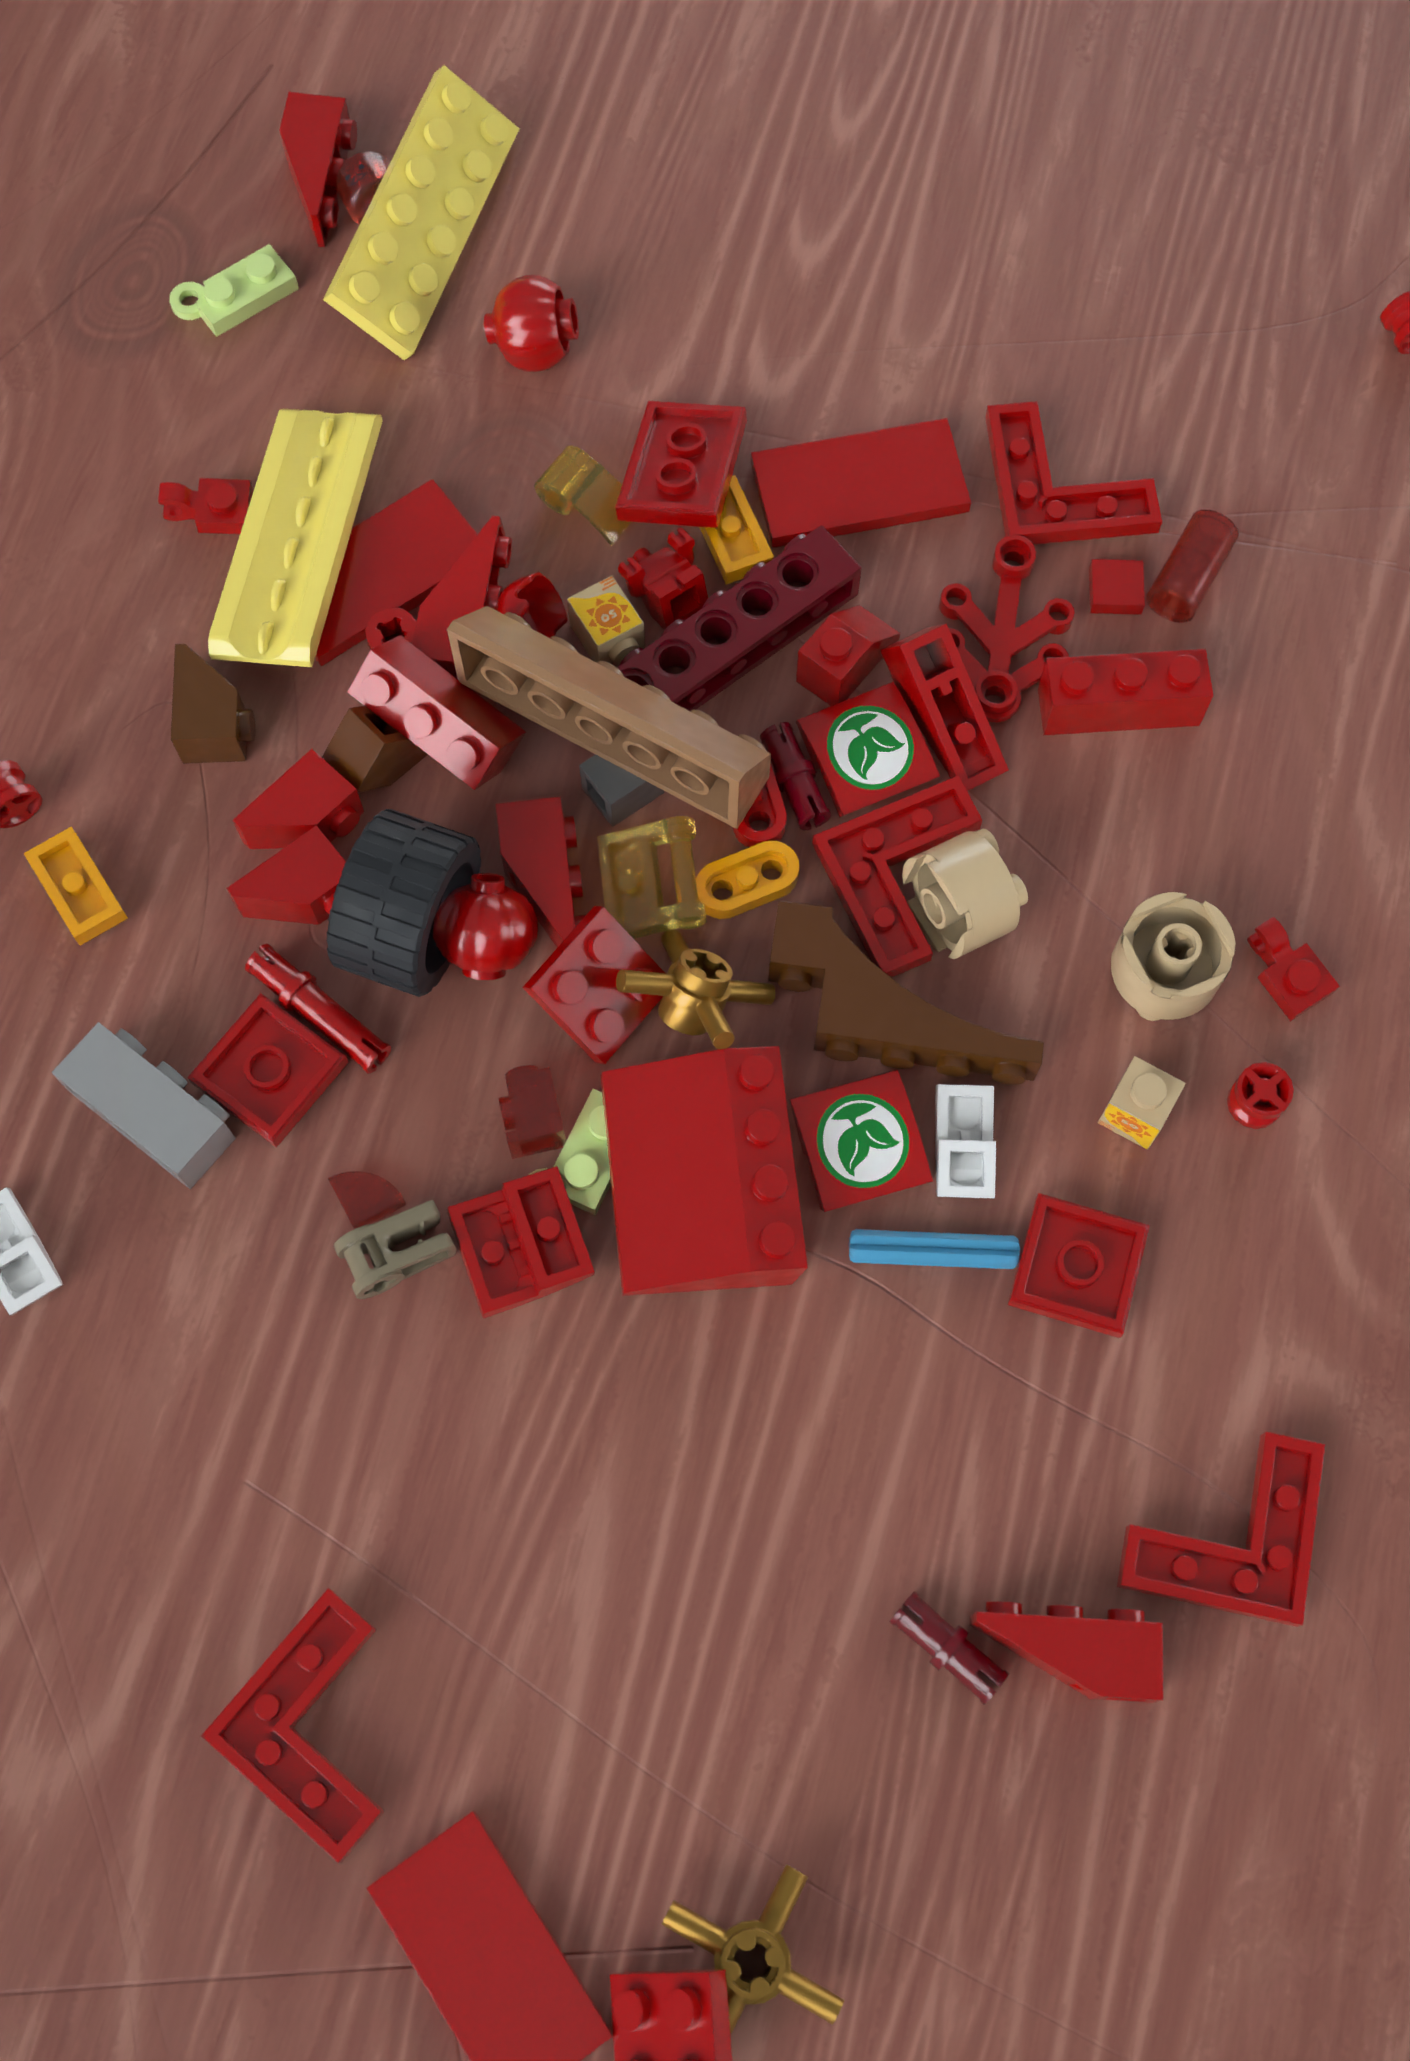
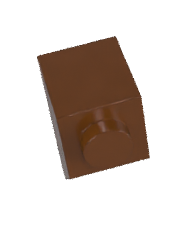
M175 644L171 741L182 763L246 761L247 741L255 740L253 710L245 709L238 690L186 644Z
M359 706L348 709L322 758L357 789V792L391 786L428 754L366 706Z

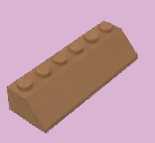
M486 606L453 620L447 628L458 682L736 829L769 779L771 753L767 752L764 746L756 739L744 734L736 736L719 727L716 721L708 714L700 710L693 709L688 711L671 702L670 698L660 689L651 685H644L642 687L625 678L622 672L614 665L602 660L596 663L579 654L566 640L557 636L548 638L531 629L530 625L523 618L514 613L506 612L502 614Z

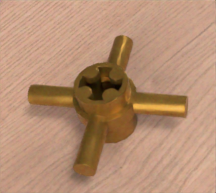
M677 929L667 930L661 937V942L672 962L667 974L620 970L616 979V987L619 992L663 996L658 1013L666 1025L682 1034L692 1036L702 1035L707 1032L714 1047L717 1049L728 1048L735 1040L734 1034L722 1013L727 1001L771 1005L776 994L775 987L771 983L730 980L733 973L725 960L706 950L689 949L681 932Z
M787 1864L759 1920L741 1921L724 1930L673 1900L662 1922L663 1926L713 1954L715 1970L726 1969L730 2035L746 2004L765 2003L778 1994L783 1995L832 2025L843 2006L844 1999L791 1969L790 1950L781 1932L804 1888L808 1876ZM757 1942L767 1948L765 1960L769 1968L764 1974V1978L756 1977L750 1983L749 1979L743 1978L740 1975L741 1968L734 1961V1956L739 1948L749 1951L753 1949Z

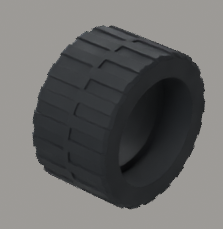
M386 809L375 815L356 840L335 890L326 937L327 953L332 965L417 997L431 992L432 988L437 986L451 964L441 954L433 938L435 914L440 904L454 889L471 884V876L480 873L481 850L476 839L393 809Z

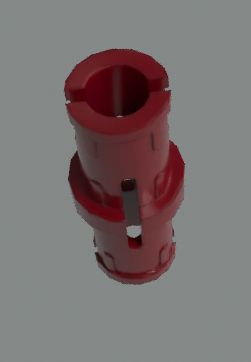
M780 722L781 734L778 733L775 724L771 725L761 733L760 740L767 752L771 753V762L776 771L775 778L779 790L786 793L798 820L799 828L801 830H811L810 819L813 820L817 828L831 818V812L827 808L814 780L817 773L814 764L810 760H805L793 733V727L789 722Z
M914 1591L903 1605L921 1619L922 1623L920 1625L916 1623L902 1609H899L889 1622L893 1626L896 1625L909 1638L932 1656L929 1663L937 1670L945 1667L985 1705L994 1696L996 1691L978 1677L977 1672L983 1673L999 1687L1005 1682L1009 1673L1005 1669L1002 1670L989 1657L966 1639L969 1633L962 1626L958 1625L954 1629L936 1611L919 1598V1595Z

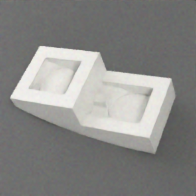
M936 1085L935 1157L937 1197L995 1198L996 1141H993L994 1086Z
M6 1187L0 1191V1300L9 1315H13L59 1288L63 1283L12 1190Z

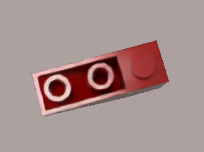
M288 92L279 132L287 163L318 247L325 248L330 228H336L338 224L339 202L337 196L339 189H345L347 186L348 162L346 158L348 150L354 151L356 147L357 124L355 120H350L345 98Z
M492 515L419 607L412 645L455 678H457L447 628L453 620L483 607L489 606L497 611V602L503 591V587L498 585L500 568L508 569L512 554V538L505 536L500 516Z
M561 797L497 803L496 814L500 854L505 876L515 890L523 894L533 905L538 922L556 947H558L585 917V915H574L573 898L583 897L580 865L569 866L567 852L569 848H578L574 815L563 816Z
M989 1601L985 1602V1612H975L970 1616L971 1627L1089 1699L1146 1703L1164 1700L1163 1623L1145 1622V1611L1108 1609L1107 1619L1083 1618L1084 1608L1079 1606L1048 1605L1046 1606V1616L1022 1614L1021 1603Z

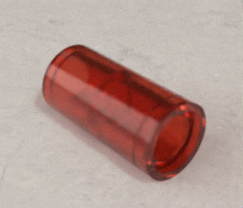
M1207 509L1198 510L1192 514L1147 593V603L1156 614L1176 623H1186L1193 619L1238 539V529L1228 517Z

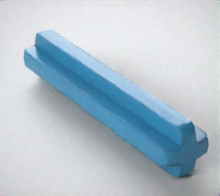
M855 1229L849 1237L850 1261L854 1263L1014 1269L1017 1267L1020 1259V1244L1018 1238L1011 1235Z

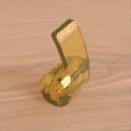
M566 446L534 484L537 495L550 509L562 515H569L575 508L598 530L610 545H613L632 523L617 521L615 506L622 484L601 464L578 447Z

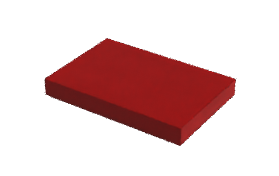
M648 401L615 506L617 521L718 528L747 423L746 407Z

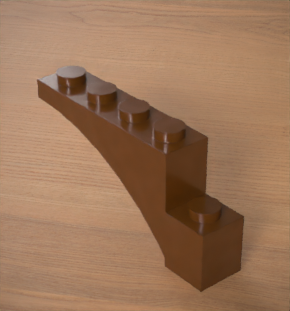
M779 900L768 981L777 982L780 987L795 992L809 991L811 987L822 989L814 1050L823 1051L827 1057L838 1061H855L858 1059V1056L880 1059L881 1064L895 1069H909L914 1064L936 1067L938 1073L952 1077H964L969 1075L970 1072L992 1075L994 1081L1009 1085H1018L1025 1083L1026 1080H1035L1042 1064L1044 1042L1006 1035L962 1020L929 1004L894 981L860 951L833 920L834 908Z

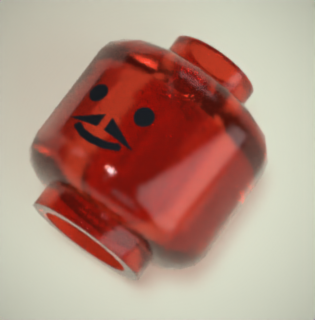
M365 151L353 155L344 162L336 176V190L350 217L359 225L391 162L387 156L380 152Z

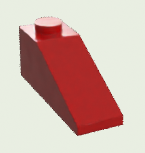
M947 623L924 628L880 650L896 687L950 778L959 775L968 791L1009 771Z

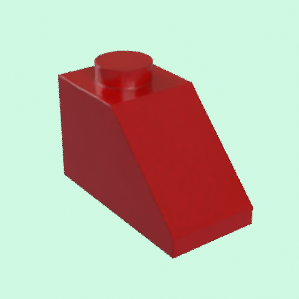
M860 605L832 613L798 650L796 682L830 706L847 700L881 661L883 655L880 650L897 642L900 639L901 633Z
M311 748L232 821L242 842L249 849H283L316 825L330 842L336 837H344L356 827L360 820V815L364 813V809L357 789Z
M316 825L226 889L243 917L320 925L329 918L335 890L346 861Z

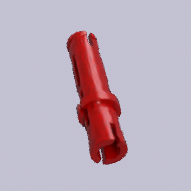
M268 943L259 947V951L264 954L263 957L256 951L251 954L245 964L246 972L256 977L279 997V1005L287 1012L295 1010L359 1064L367 1074L377 1070L374 1061H377L379 1065L385 1062L392 1047L388 1043L383 1042L316 985L317 979L309 971L300 972Z

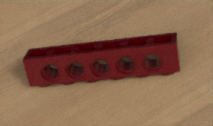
M821 525L807 536L800 534L793 538L786 545L783 552L768 563L760 562L754 565L745 574L743 580L728 591L721 590L714 593L706 600L702 609L686 620L678 619L671 623L663 631L661 637L646 648L632 650L623 658L617 668L625 678L642 687L644 685L654 686L663 691L670 698L671 702L688 711L696 710L856 597L859 593L862 567ZM791 582H800L805 584L806 586L793 587L788 584ZM751 610H761L766 614L761 616H753L748 614L747 612ZM712 638H720L726 642L720 645H712L706 641ZM670 667L685 669L684 672L679 674H670L664 670Z

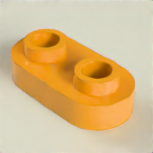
M765 841L711 862L703 867L697 875L695 881L696 902L699 908L708 916L716 919H728L784 897L797 884L799 876L798 857L794 850L785 843ZM767 869H776L781 873V876L775 880H769L762 873ZM724 888L729 890L732 895L728 899L719 900L713 896V892Z

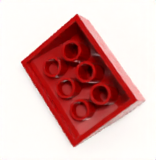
M779 1046L717 1049L603 1071L600 1076L622 1296L792 1285L805 1272L808 1265Z

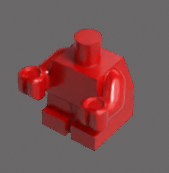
M681 527L677 529V535L671 532L667 538V542L675 551L665 546L652 554L647 548H640L632 557L627 559L629 564L626 565L622 561L618 566L619 574L626 580L629 594L632 597L642 598L650 615L664 630L678 619L686 620L702 609V606L708 599L704 574L695 564L692 565L694 562L693 547L695 541Z

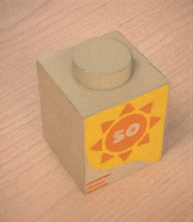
M613 576L567 598L570 627L592 661L597 663V661L602 660L619 666L623 658L632 650L645 648L644 622Z
M1134 1056L1097 1123L1148 1150L1165 1124L1186 1083Z

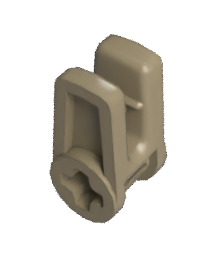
M433 1200L380 1222L358 1227L346 1233L334 1243L333 1247L337 1256L346 1259L355 1279L352 1289L356 1298L366 1299L379 1295L393 1288L402 1280L456 1254L457 1249L452 1238L447 1233H441L425 1241L419 1239L418 1244L401 1251L391 1250L395 1245L416 1235H426L427 1230L440 1223V1213ZM364 1254L369 1255L374 1266L373 1269L369 1267Z

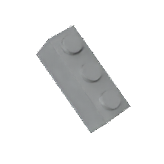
M98 1022L51 1073L71 1094L186 1187L191 1189L236 1139L224 1123L230 1115L207 1095L203 1094L197 1101L183 1090L188 1082L166 1062L162 1061L157 1067H154L144 1059L142 1055L147 1049L126 1030L121 1028L114 1035Z

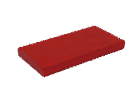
M947 418L751 452V466L772 548L785 546L800 534L807 536L821 525L835 537L969 513L971 500Z
M433 479L352 528L315 656V660L321 667L366 639L365 629L368 620L374 613L391 607L404 609L409 612L422 604L476 537V531Z
M475 1811L470 1812L366 1888L470 2061H581L613 2037L612 2030Z

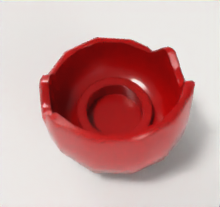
M539 571L510 583L501 592L497 602L498 612L502 614L511 612L520 616L530 625L531 629L548 638L555 636L557 631L568 621L567 612L560 594L551 580Z

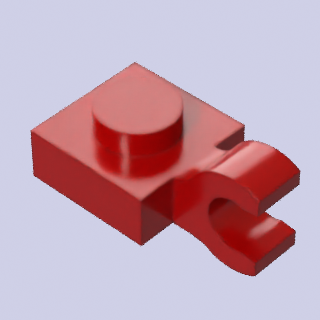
M199 478L198 491L191 490L180 483L164 482L160 483L158 503L164 505L163 518L165 520H195L198 533L240 534L253 495L251 480Z
M1274 916L1256 927V933L1247 938L1251 948L1268 966L1257 978L1290 1022L1332 995L1340 987L1307 943L1294 951L1292 950L1287 932Z

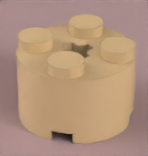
M981 829L976 832H964L909 858L903 866V885L912 882L916 896L907 901L931 946L938 952L946 948L952 951L948 958L957 959L1014 931L1019 923L1020 907L1028 902V893L1023 881L1016 874H1010L999 855V847L995 837L987 829Z
M1178 892L1158 894L1142 902L1126 922L1112 952V977L1121 996L1146 1020L1181 1019L1199 1012L1209 1004L1227 977L1235 954V936L1230 923L1223 913L1207 901H1204L1202 904L1193 899L1185 898L1187 894Z

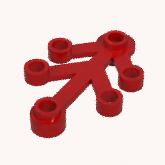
M1009 535L1002 538L995 548L992 565L995 573L1000 577L994 625L972 601L970 590L962 584L952 583L947 585L941 592L939 602L941 613L949 619H959L990 655L988 670H986L965 648L963 634L956 629L949 628L988 722L994 723L1006 721L1015 715L1020 706L1021 693L1040 681L1045 666L1044 658L1069 657V654L1063 646L1049 643L1041 647L1036 659L1009 674L1011 658L1048 633L1059 635L1067 632L1072 625L1075 615L1074 607L1069 601L1055 598L1046 603L1042 612L1015 629L1021 580L1031 574L1036 558V549L1033 543L1020 535ZM1010 560L1016 561L1020 566H1011L1005 562ZM951 597L960 598L964 603L959 606L951 605L947 601V599ZM1052 612L1062 613L1066 617V619L1062 621H1057L1051 618L1049 614ZM997 695L1003 702L993 703L985 699V697Z

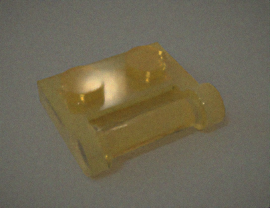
M670 817L597 837L605 909L633 939L676 928H698L707 922L705 905L699 902L691 842L696 837L694 819L691 817ZM669 843L677 904L664 907L657 846Z

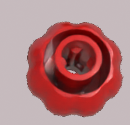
M525 275L509 282L497 294L492 313L484 315V330L487 342L489 344H497L507 362L515 368L526 372L546 371L554 367L567 355L570 348L569 340L578 339V314L573 298L565 299L560 286L554 281L539 275Z
M478 873L472 875L471 884L454 889L440 904L435 914L433 938L437 948L450 963L462 969L464 976L472 979L496 980L503 978L506 975V970L516 968L526 959L537 940L538 921L533 905L523 894L505 886V878L498 874Z

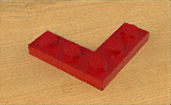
M1038 402L987 406L985 420L1005 536L1020 535L1029 539L1033 544L1159 533L1162 517L1154 478L1053 487Z
M959 775L813 835L812 845L871 962L891 978L930 962L933 951L889 867L964 832H974L981 827L983 819Z
M1264 1432L1260 1435L1245 1549L1141 1526L1128 1525L1125 1529L1117 1587L1295 1627L1302 1626L1304 1624L1325 1444L1271 1432Z
M328 1588L201 1737L337 1863H342L384 1813V1810L299 1734L294 1727L369 1640L376 1629L333 1590Z

